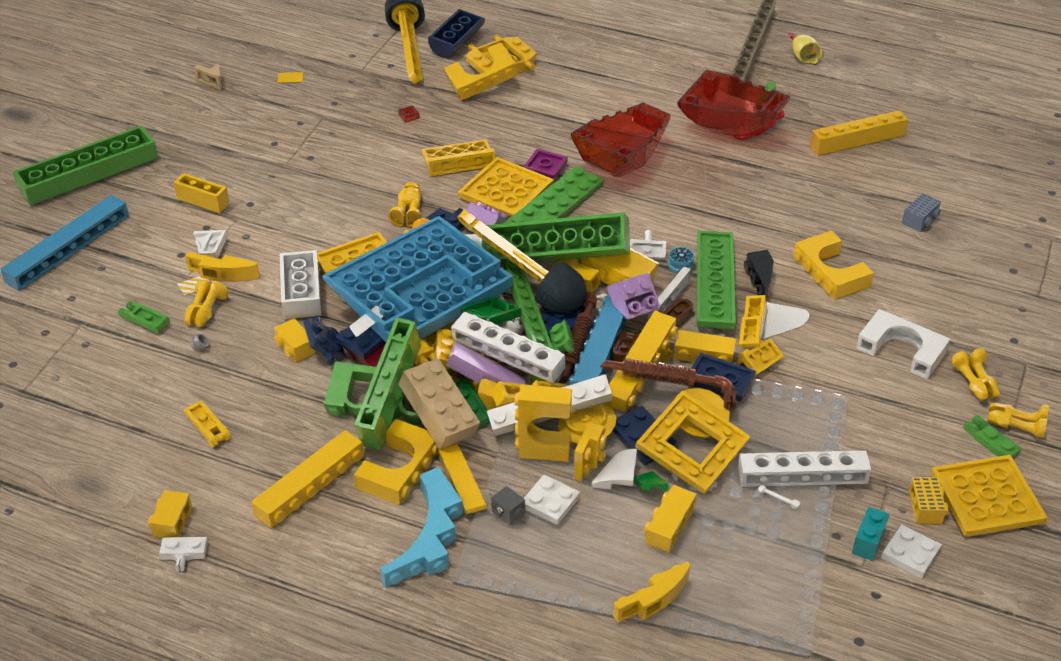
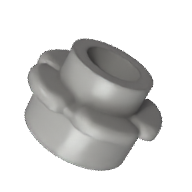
M198 333L191 337V346L194 350L202 352L206 350L209 342L205 335Z

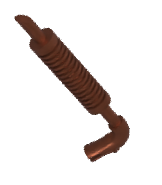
M587 291L584 300L585 310L577 315L571 332L574 352L570 354L564 351L563 353L565 354L566 368L561 373L558 382L561 384L567 382L570 372H574L576 363L579 364L580 353L584 350L585 341L588 339L594 322L591 313L597 305V297Z
M625 358L624 363L606 360L600 365L601 368L622 371V376L626 377L630 376L633 378L634 376V378H646V380L650 379L652 381L654 379V381L658 380V382L662 380V382L666 381V383L670 381L671 384L674 382V384L678 383V385L682 384L690 387L694 385V382L710 384L721 389V393L724 395V408L728 410V404L730 410H734L737 407V391H735L731 381L722 376L698 375L693 368L687 369L686 367L648 363L642 360L640 362V360L636 361L635 359L632 361L629 358Z

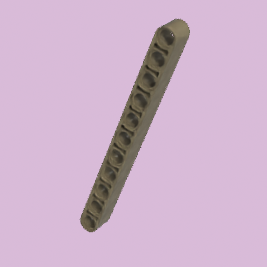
M762 0L729 77L728 94L731 96H740L744 90L773 19L776 0Z

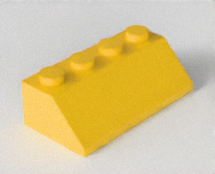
M630 248V254L582 258L581 260L582 265L600 270V281L608 285L648 272L653 283L659 265L658 262Z

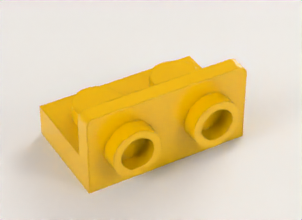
M771 338L764 342L761 339L759 347H753L754 349L752 350L747 348L740 353L739 356L741 358L736 363L737 365L744 363L747 368L755 370V376L781 360L784 355Z

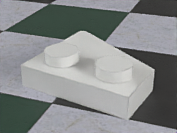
M194 231L193 233L198 253L218 258L228 237L227 231Z

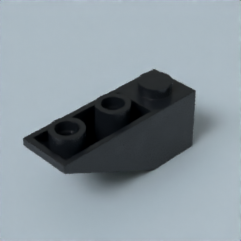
M768 250L747 253L746 261H744V269L746 272L748 271L751 282L755 284L757 294L765 295L767 301L774 260Z

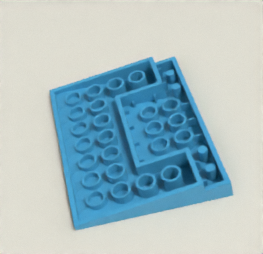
M440 216L323 275V280L360 317L366 314L375 322L370 327L385 342L388 339L396 317L414 321L419 338L422 339L458 319L462 315L461 309L463 306L498 296L512 288L513 276L500 267L501 261ZM375 306H379V313L383 315V317L380 318L374 312H372L371 309Z

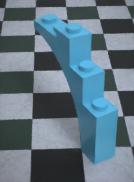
M439 467L420 474V488L428 504L426 523L417 540L407 551L394 561L380 568L381 582L385 588L396 585L402 580L416 576L425 570L431 576L449 568V556L444 546L456 541V527L451 520L463 515V502Z

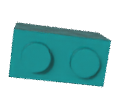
M868 506L855 537L852 554L870 561L874 560L886 530L889 513Z

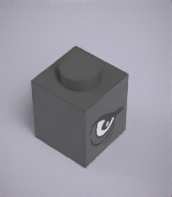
M505 486L491 497L492 512L511 525L524 516L525 499L508 486Z

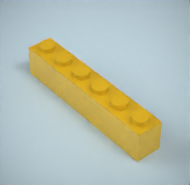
M899 110L812 130L810 147L819 156L905 136L909 119Z
M654 311L626 358L632 359V361L635 359L636 361L640 360V362L642 360L648 363H659L662 352L668 349L669 340L671 337L674 338L677 333L676 318ZM617 370L609 383L612 400L605 402V404L626 413L628 408L633 407L638 392H642L646 378L639 379L638 377L634 378V376L633 378L622 376V371Z
M344 430L252 500L253 515L269 528H273L276 524L281 523L285 517L297 510L308 499L314 497L317 492L328 486L355 462L360 461L364 456L363 442Z

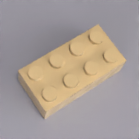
M439 358L403 372L399 386L439 449L474 436L480 421Z

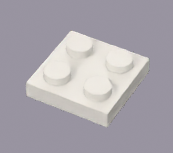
M543 475L524 497L525 510L558 525L580 498V492Z
M901 524L883 551L881 558L923 578L939 553L942 544Z

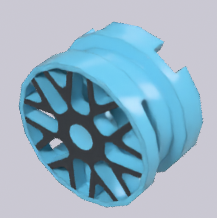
M686 247L673 248L669 252L668 268L676 274L683 267L689 268L692 271L694 265L693 251Z

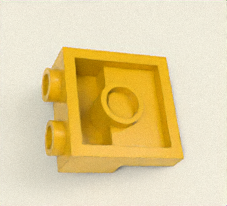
M588 422L574 453V480L582 482L585 474L588 475L591 468L597 469L599 463L604 461L606 456L604 447L607 441V436L604 435L606 432L605 426Z

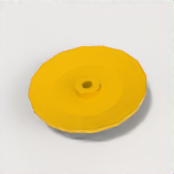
M701 388L686 389L684 391L729 421L730 412L724 408V401L719 395ZM687 419L680 426L683 431L692 436L712 437Z
M601 403L570 413V419L560 418L558 429L559 432L571 433V443L578 445L588 422L605 426L606 432L604 435L609 436L616 426L617 417L610 406Z

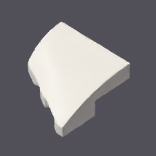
M627 449L617 453L592 481V487L611 489L612 484L633 486L637 449Z

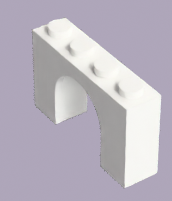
M879 309L859 334L856 349L874 356L887 341H907L918 349V352L913 357L910 372L929 379L946 355L950 338Z

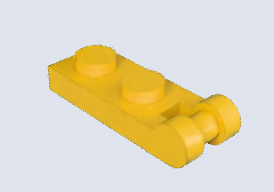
M202 400L184 409L185 416L205 437L212 448L218 446V443L223 440L231 439L227 428Z

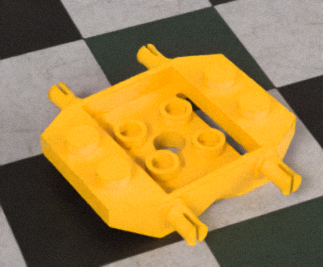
M496 34L493 37L494 42L480 47H475L471 43L467 47L470 52L466 55V61L481 74L489 70L493 65L487 48L500 42L507 52L510 50L514 54L509 53L515 62L518 73L527 70L534 71L536 69L533 63L537 58V52L519 37L501 38Z

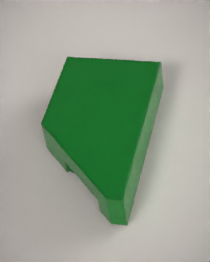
M654 471L634 476V483L642 490L651 491L654 487H659L662 491L669 490L668 483Z

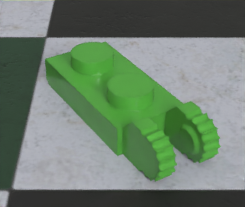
M131 301L126 303L127 309L121 308L118 310V315L121 318L157 334L170 323L168 316Z
M564 320L554 325L549 331L553 350H558L561 353L567 351L571 354L574 352V342L569 324Z
M976 415L973 417L972 422L964 423L965 431L997 457L1011 455L1014 458L1021 452V447L988 425L981 416Z

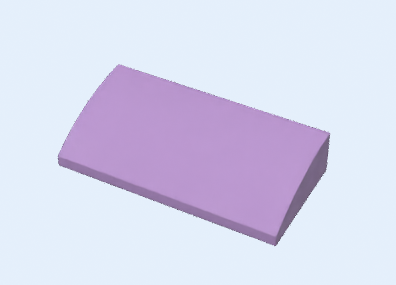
M457 341L453 343L446 366L478 383H480L481 379L485 378L496 383L502 381L525 384L524 377Z

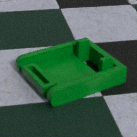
M497 296L465 305L461 309V314L467 312L495 325L521 317L520 307L503 301Z

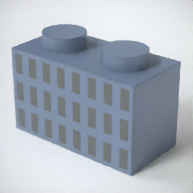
M922 193L904 210L902 224L921 232L930 225L934 218L937 219L940 215L941 201Z

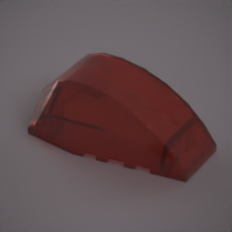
M705 70L677 101V106L687 118L704 130L724 135H745L758 131L768 125L789 102L790 96L773 89L770 92L765 90V86L762 85L754 86L751 81H741L740 77Z
M643 102L627 108L625 112L617 111L611 117L605 115L602 116V120H591L571 132V138L586 164L613 177H622L643 167L647 163L664 134L671 114Z

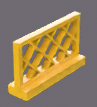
M486 139L421 149L428 167L429 176L485 168L495 159V151L493 148H490Z

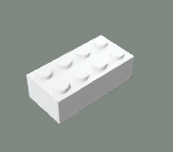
M317 250L280 253L283 318L294 319L322 316Z

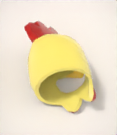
M789 33L788 36L793 40L792 48L796 57L804 63L818 64V58H822L824 55L818 42L809 35L796 36L793 33ZM814 54H816V55H815L813 58H811V59L806 58L807 55H814Z

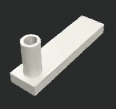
M682 268L658 297L661 308L655 311L663 313L673 304L689 284L691 269ZM654 311L646 313L648 315V320L650 319Z

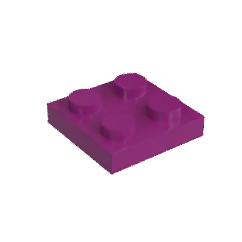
M536 149L524 165V168L552 178L555 181L567 164L568 157Z

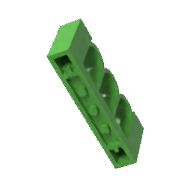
M396 317L354 424L364 447L382 451L386 440V431L392 424L396 405H398L403 395V391L399 386L400 379L405 370L413 368V363L421 347L414 321Z
M335 362L324 401L327 413L332 416H347V412L357 417L362 404L356 405L350 402L355 381L371 382L376 367ZM403 392L400 402L396 405L393 420L402 415L407 423L413 425L422 424L416 412H410L405 409L407 397Z

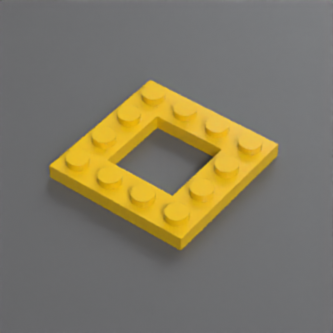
M681 391L636 442L635 447L705 495L747 444L751 436L684 391ZM686 419L719 441L701 464L667 442Z

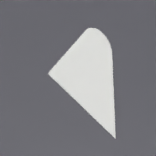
M767 302L761 339L763 340L804 325L809 319V312L801 308Z

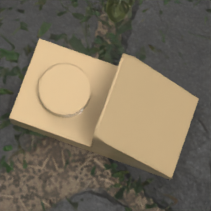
M216 64L211 69L201 65L194 67L196 81L219 90L222 89L219 64Z

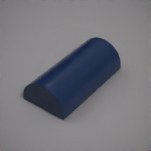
M458 9L428 37L431 50L439 57L450 58L484 25L485 18Z

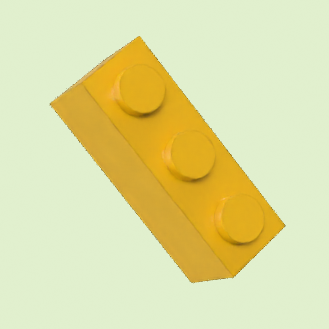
M183 173L173 182L176 198L217 213H221L230 204L227 187L186 173Z
M678 330L674 359L695 363L701 352L733 363L736 339Z
M672 485L669 492L665 491L661 500L662 504L660 507L656 506L652 521H648L643 531L646 534L645 544L670 553L695 509L697 493Z

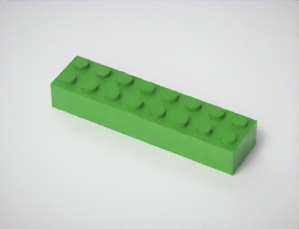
M138 126L15 170L13 175L18 190L29 205H33L86 186L92 182L103 180L111 175L119 174L130 168H135L146 162H151L158 158L155 141L142 126Z
M624 212L486 225L535 262L630 254L629 218ZM482 240V248L501 261L500 265H504L505 262L513 263Z

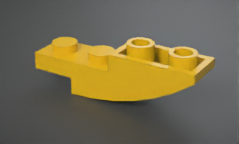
M188 252L185 256L188 270L199 272L200 277L204 279L238 282L259 279L260 277L258 262L228 255L218 259L193 252Z
M690 563L678 564L665 572L656 573L649 578L648 588H642L632 595L619 598L614 602L613 617L617 622H621L638 614L643 621L665 608L685 587L689 579Z

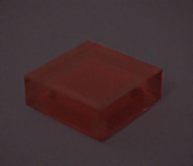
M414 106L398 110L399 116L405 123L420 118Z

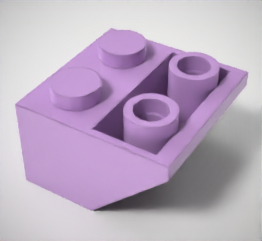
M470 202L467 212L485 225L503 224L510 217L480 202L477 205Z
M649 272L606 286L612 304L627 319L661 308Z

